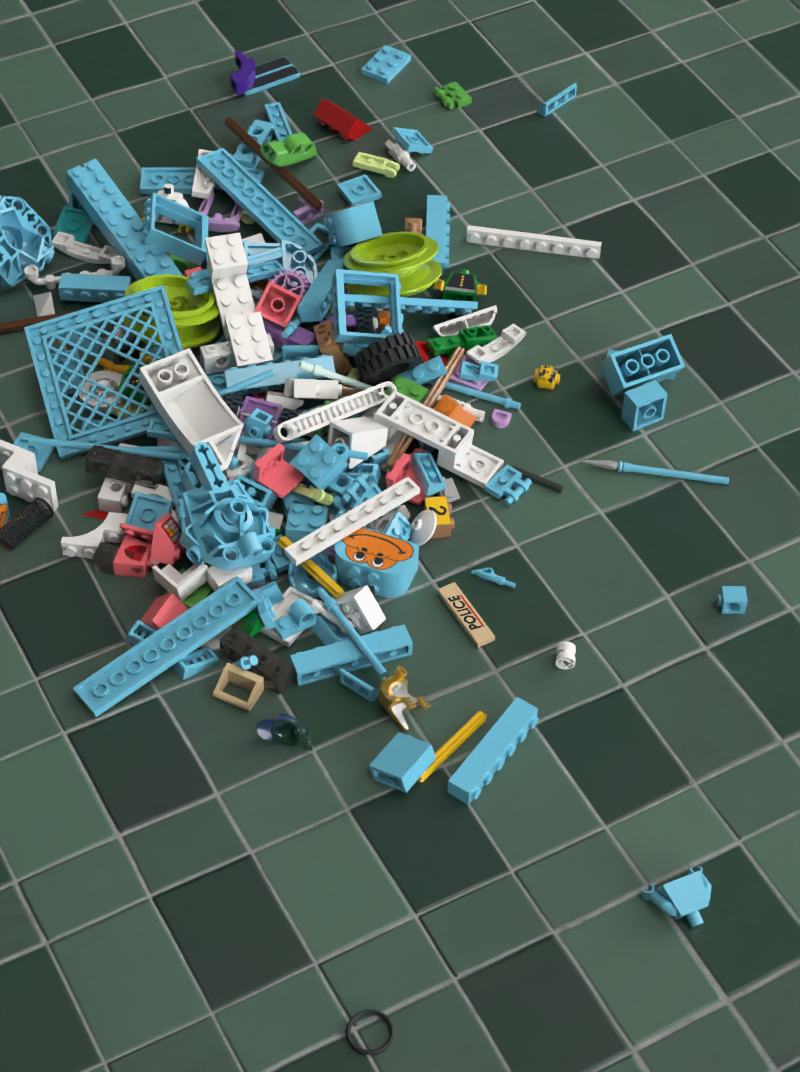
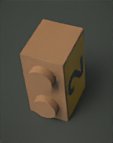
M447 496L424 497V510L433 511L437 517L436 528L431 538L451 537V529H454L455 526L454 518H450V515H452V504L448 503Z

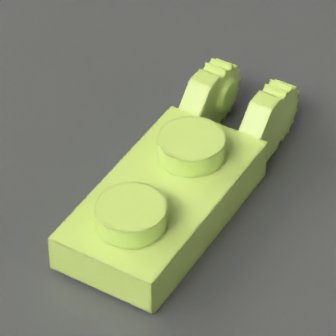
M358 152L353 160V167L384 174L386 177H395L396 172L400 169V165L394 161Z
M302 483L292 490V492L319 504L329 506L333 502L332 495L312 486L308 489V486Z

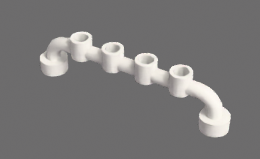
M120 255L112 257L111 265L113 270L99 269L97 272L92 273L82 271L80 274L116 276L125 267V258ZM29 265L24 269L25 277L34 284L46 285L48 289H54L56 284L60 283L61 276L47 275L45 278H37L39 272L38 268L34 265Z

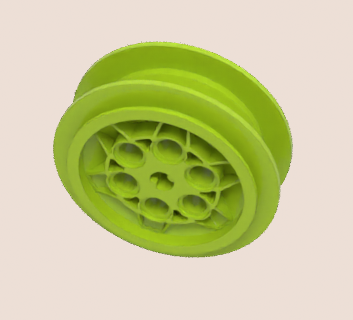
M393 232L364 240L354 246L344 257V265L348 270L398 274L401 284L400 297H408L424 291L442 275L441 265L437 261L432 260L439 250L438 243L434 239L416 232ZM348 283L350 291L357 295L389 297V287L361 284L349 285Z
M173 274L153 275L140 279L128 286L124 297L164 285L183 349L206 344L218 335L220 330V322L217 318L219 310L214 292L193 295L185 286L186 280H190L189 277ZM143 312L139 320L146 323L151 315ZM125 317L123 325L129 328L133 320ZM153 318L150 325L157 328L155 319ZM136 322L132 330L140 333L144 325ZM147 328L143 335L151 339L155 331ZM158 333L154 341L161 343V339ZM142 338L140 339L141 341H143V342H145V343L148 344V341H146V340H144V339H142Z

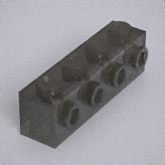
M94 445L85 456V472L156 490L164 479L165 462Z
M235 626L219 640L221 654L233 662H238L242 657L249 658L252 655L258 658L257 665H251L247 671L264 677V685L269 691H274L279 695L295 681L294 667L238 626Z

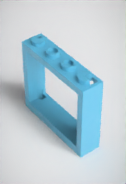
M153 192L150 199H146L144 207H146L144 211L145 219L143 221L145 227L142 232L144 242L201 266L208 254L205 245V238H208V216ZM155 212L195 229V245L155 229Z
M335 270L332 276L335 342L369 345L372 342H377L380 338L384 339L388 336L385 334L346 331L344 283L389 287L391 333L393 336L395 333L401 334L404 332L402 330L401 284L398 274Z

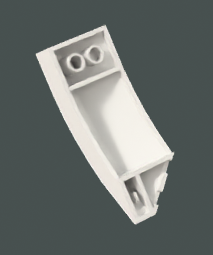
M190 348L141 367L139 381L166 425L188 454L191 455L197 443H207L211 447L221 470L228 469L244 423L235 416L223 401Z

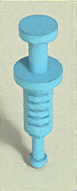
M255 655L249 658L242 657L238 662L232 664L247 670L251 665H257L258 658Z

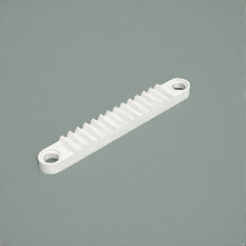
M387 381L285 421L274 428V437L281 443L288 442L328 426L331 421L342 420L384 403L389 398L383 391L384 387L390 390L391 395L394 390L397 391L396 386L392 382ZM281 428H285L287 430V437H283L281 435Z

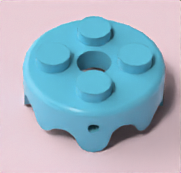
M321 551L312 556L310 559L337 583L336 564H332L329 561L327 554ZM290 561L288 572L290 586L312 598L320 597L317 592L324 587L317 580L309 579L308 577L311 575L302 566H296Z

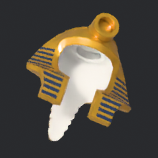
M397 666L395 673L381 683L378 689L379 701L401 730L405 732L409 728L406 720H404L402 710L406 708L414 709L417 704H421L423 709H429L431 705L426 697H413L408 693V681L404 678L407 672L401 666Z

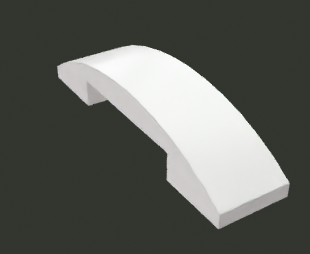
M60 231L51 241L54 247L65 254L90 263L110 264L112 257L118 255L112 246L105 245L102 249L74 241V235Z
M512 324L502 330L500 337L483 347L479 345L473 347L466 352V355L478 364L481 361L493 362L511 351L525 337L526 332Z

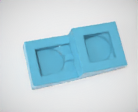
M462 361L459 378L471 381L497 380L499 365L481 361L480 365Z

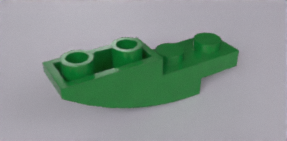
M490 325L459 329L458 335L427 339L426 346L433 356L444 354L449 359L456 347L464 348L465 355L477 345L483 347L497 339V334Z

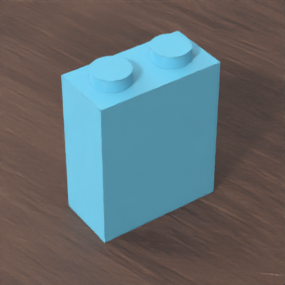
M398 732L371 762L369 767L375 781L407 793L436 758L430 743Z

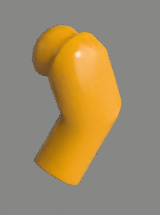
M101 357L97 365L103 367V371H112L114 363Z

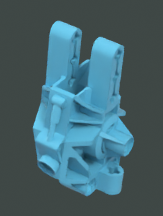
M3 195L0 196V285L11 288L25 280L26 277L23 274L25 267L34 265L38 268V272L42 271L44 264H49L54 256V246L51 243V231L48 224L22 198ZM38 228L41 229L43 234L38 233Z
M204 442L197 443L190 455L191 462L186 464L180 477L186 492L182 494L176 504L182 528L179 542L187 549V557L198 566L207 562L224 571H231L268 560L276 544L274 540L275 527L268 526V509L257 507L250 495L244 490L245 486L238 479L226 481L211 447Z

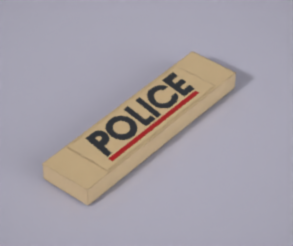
M455 582L438 589V595L477 648L495 641L492 631Z

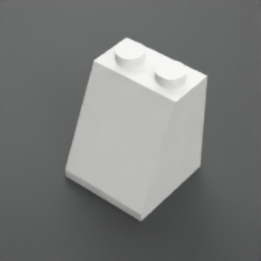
M367 417L331 421L329 424L328 445L332 447L334 444L343 443L348 446L349 450L367 452L368 457L386 446L388 428ZM348 458L346 460L348 463L346 468L351 469L364 460Z

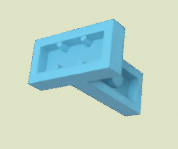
M273 581L253 591L261 600V603L252 611L254 613L259 612L268 630L275 627L274 618H276V615L272 609L273 605L284 600V596L277 583Z

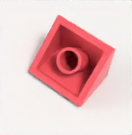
M173 593L157 597L140 621L157 631L189 609Z

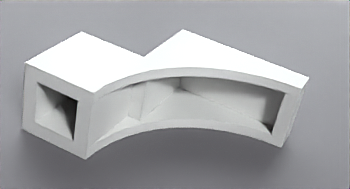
M294 379V398L337 400L338 396L342 395V384H338V380Z
M109 512L104 522L95 530L80 536L62 537V554L70 557L101 559L105 542H123L126 534L123 533L119 526L120 523L125 524L128 514Z

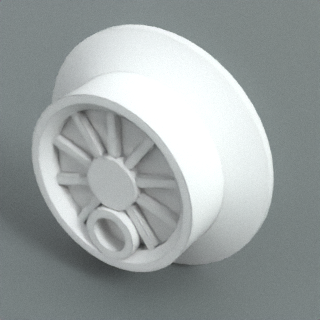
M97 371L89 376V379L114 390L115 386L120 385L122 378L121 374L114 371ZM86 381L82 389L90 393L94 384ZM97 387L93 394L101 398L105 390ZM80 392L79 397L84 402L88 395ZM108 392L104 400L112 403L116 395ZM91 397L87 405L94 409L98 400ZM120 397L116 405L120 404L124 399ZM102 403L98 411L106 413L110 406Z

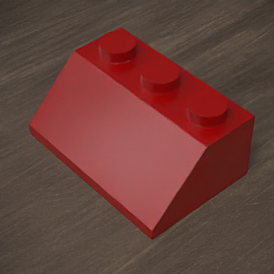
M324 98L313 114L318 117V122L325 126L326 124L330 125L328 127L330 130L336 133L339 131L340 136L346 140L350 138L355 141L372 130V127Z

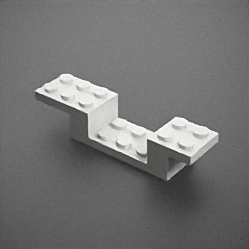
M240 233L205 238L209 257L207 268L226 342L230 341L236 367L240 369L248 365L258 366L267 362H273L261 312H254L255 305L246 275L248 262Z
M395 390L384 403L367 409L361 416L387 427V440H390L397 430H400L438 449L437 465L482 488L499 472L504 464V460L472 445L473 429Z
M0 440V469L3 471L6 491L13 496L25 499L27 502H32L37 497L43 498L55 512L59 507L55 482L38 475L35 453ZM37 500V502L41 503L43 506H45L46 509H48L43 502Z

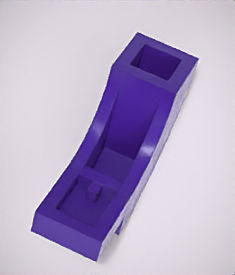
M241 50L235 51V65L239 70L230 74L231 88L236 95L248 91L256 80L255 61L253 57L247 58Z

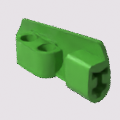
M305 133L291 134L284 141H270L261 145L262 155L278 167H284L318 155L316 145L313 144Z

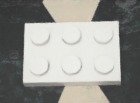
M290 586L283 594L284 600L273 605L272 609L276 615L274 621L289 614V608L295 601L304 599L311 606L315 599ZM265 624V627L259 631L287 647H290L303 632L300 631L281 640L274 629L268 630Z

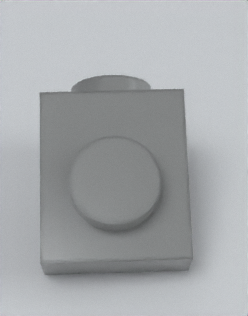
M442 477L446 488L437 492V495L447 496L448 503L459 500L460 496L453 478L446 479Z

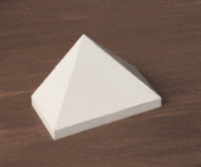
M51 292L33 296L37 317L55 314Z

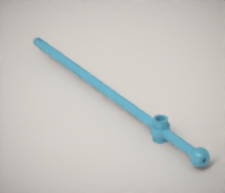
M21 436L19 438L21 439L19 441L25 444L176 460L183 467L191 462L190 455L186 450H183L181 453L30 436ZM232 456L228 468L231 470L239 467V459L236 456Z

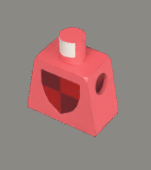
M125 535L113 561L114 575L144 578L150 568L156 565L160 569L162 563L150 560L151 544Z

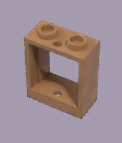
M327 320L314 326L320 352L322 355L333 356L335 372L340 375L350 372L353 369L350 357L347 353H343L344 343L335 342L334 326L331 321Z

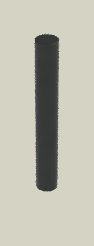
M513 465L514 469L522 473V477L529 478L531 481L557 492H563L564 486Z

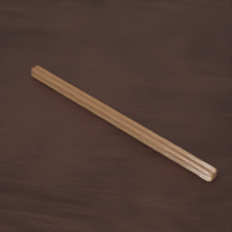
M456 347L445 365L447 374L437 378L424 399L423 405L429 408L433 407L436 399L464 356V348ZM406 433L402 435L386 461L387 469H393L395 461L400 459L403 453H405L414 437Z

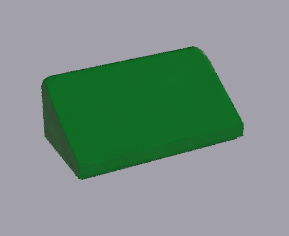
M253 611L232 624L234 628L249 639L265 627L261 618Z

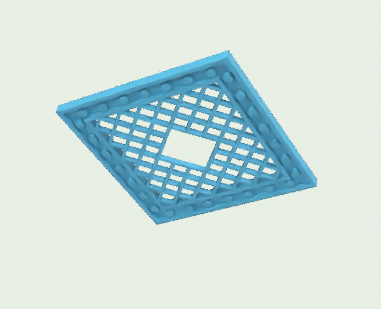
M164 285L24 327L54 439L110 445L147 433L151 418L160 419V414L155 406L151 409L144 405L149 396L147 392L140 389L141 382L139 381L135 387L129 384L132 376L139 378V374L135 373L139 365H147L141 362L146 354L153 357L151 361L153 363L156 360L163 359L159 357L162 350H164L166 357L183 351ZM143 312L151 315L146 323L139 320ZM125 317L133 320L129 328L121 325ZM153 318L155 319L157 328L150 325ZM108 322L115 325L112 333L104 330ZM136 322L144 325L140 333L132 330ZM90 328L98 331L94 339L87 336ZM119 328L127 331L123 338L115 336ZM147 328L155 331L151 339L143 335ZM73 333L81 336L76 344L69 341ZM101 333L109 336L105 344L97 341ZM130 333L138 336L134 344L126 341ZM158 333L161 339V343L154 341ZM84 338L91 341L88 349L80 346ZM141 338L148 341L145 349L137 346ZM55 339L63 342L59 350L51 346ZM112 339L120 341L116 349L108 346ZM152 343L160 347L156 355L148 351ZM66 344L74 347L70 355L62 352ZM95 344L103 347L98 355L91 352ZM123 344L131 347L127 355L119 351ZM77 349L85 352L81 360L73 357ZM106 349L136 363L119 392L89 379ZM134 349L142 352L138 360L130 357ZM50 350L57 352L53 359ZM60 354L67 357L64 365L56 363ZM88 355L96 357L92 366L84 362ZM71 360L79 363L74 371L67 368ZM54 365L61 368L58 374H56ZM82 365L90 368L86 376L78 373ZM64 370L72 374L68 382L60 378ZM75 376L83 379L79 387L71 384ZM86 381L94 384L90 393L82 389ZM59 382L65 384L62 391L60 389ZM126 386L134 390L130 398L122 395ZM68 387L76 390L72 398L65 395ZM97 387L105 390L101 398L93 394ZM80 392L88 395L83 403L75 400ZM108 392L117 395L112 403L104 400ZM137 392L145 395L141 403L133 400ZM91 397L98 400L94 409L87 406ZM120 397L127 400L123 409L116 406ZM63 398L70 401L67 407H65ZM73 403L81 406L77 414L69 411ZM102 403L110 406L106 414L98 411ZM131 403L139 406L135 414L126 411ZM84 408L92 411L88 420L80 416ZM113 408L121 411L117 420L109 416ZM142 408L149 411L139 414ZM68 414L74 417L71 424L68 418ZM95 414L103 417L99 425L91 422ZM124 414L131 416L121 420ZM78 419L85 422L82 430L73 427ZM106 419L113 422L107 425H103ZM89 424L96 427L85 431ZM56 447L60 459L87 452V450Z

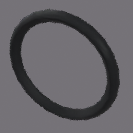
M364 1010L356 1013L350 1019L346 1027V1037L350 1046L359 1053L366 1055L379 1054L385 1051L392 1043L394 1026L390 1018L384 1013L377 1010ZM363 1015H377L387 1022L390 1035L382 1047L366 1050L357 1046L352 1040L351 1027L355 1020Z

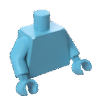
M698 866L697 872L690 868L687 876L666 883L657 888V891H655L653 884H648L649 891H645L642 888V897L645 900H651L675 919L687 916L692 928L704 923L699 910L708 906L712 886L705 875L702 874L703 868Z

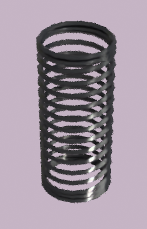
M37 497L31 504H28L25 509H22L19 514H16L13 519H10L9 522L0 528L2 538L0 537V543L9 550L16 548L32 532H35L38 527H41L44 522L53 517L54 513L50 504L40 497ZM37 500H40L41 502H43V503L47 506V508L49 509L50 513H49L48 510L45 508V506H43L41 503L37 502ZM39 505H41L46 510L48 515L39 507ZM34 510L39 514V516L41 517V519L36 515V513L34 512ZM3 534L6 535V537H7L8 540L12 543V545L9 544V543L6 541V539L4 538Z

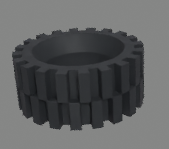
M406 332L401 334L395 333L393 336L388 335L384 339L380 338L377 342L370 343L368 347H363L362 351H358L357 355L354 356L355 364L363 382L371 386L387 381L392 382L391 378L420 365L422 361L412 334Z

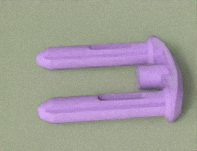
M214 190L208 199L203 198L198 212L208 215L215 197ZM236 202L230 218L225 217L223 219V216L219 213L214 214L213 218L208 217V231L223 233L238 231L241 213L244 209Z

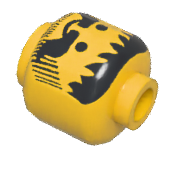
M541 365L539 369L536 368L534 382L538 388L552 390L555 384L559 385L561 374H557L558 370L556 367Z

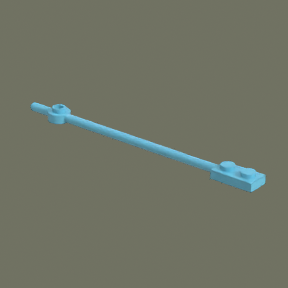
M151 418L146 431L147 437L177 440L163 419ZM240 436L237 442L273 448L280 443L285 449L301 451L307 445L292 442L281 443L277 440ZM337 443L331 447L345 461L348 458L368 459L367 452L349 450L348 446L343 443Z

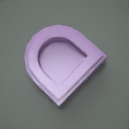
M494 409L491 417L492 425L497 428L506 427L512 418V413Z

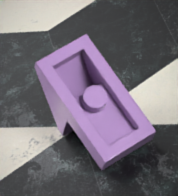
M299 198V209L294 211L293 215L304 225L324 215V202L320 200L323 203L322 209L315 210L305 199Z

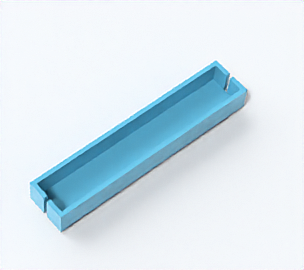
M96 158L84 163L82 168L79 165L66 171L67 186L117 254L125 258V265L137 281L160 274L183 276L164 250L144 242L142 232L145 226L143 221Z

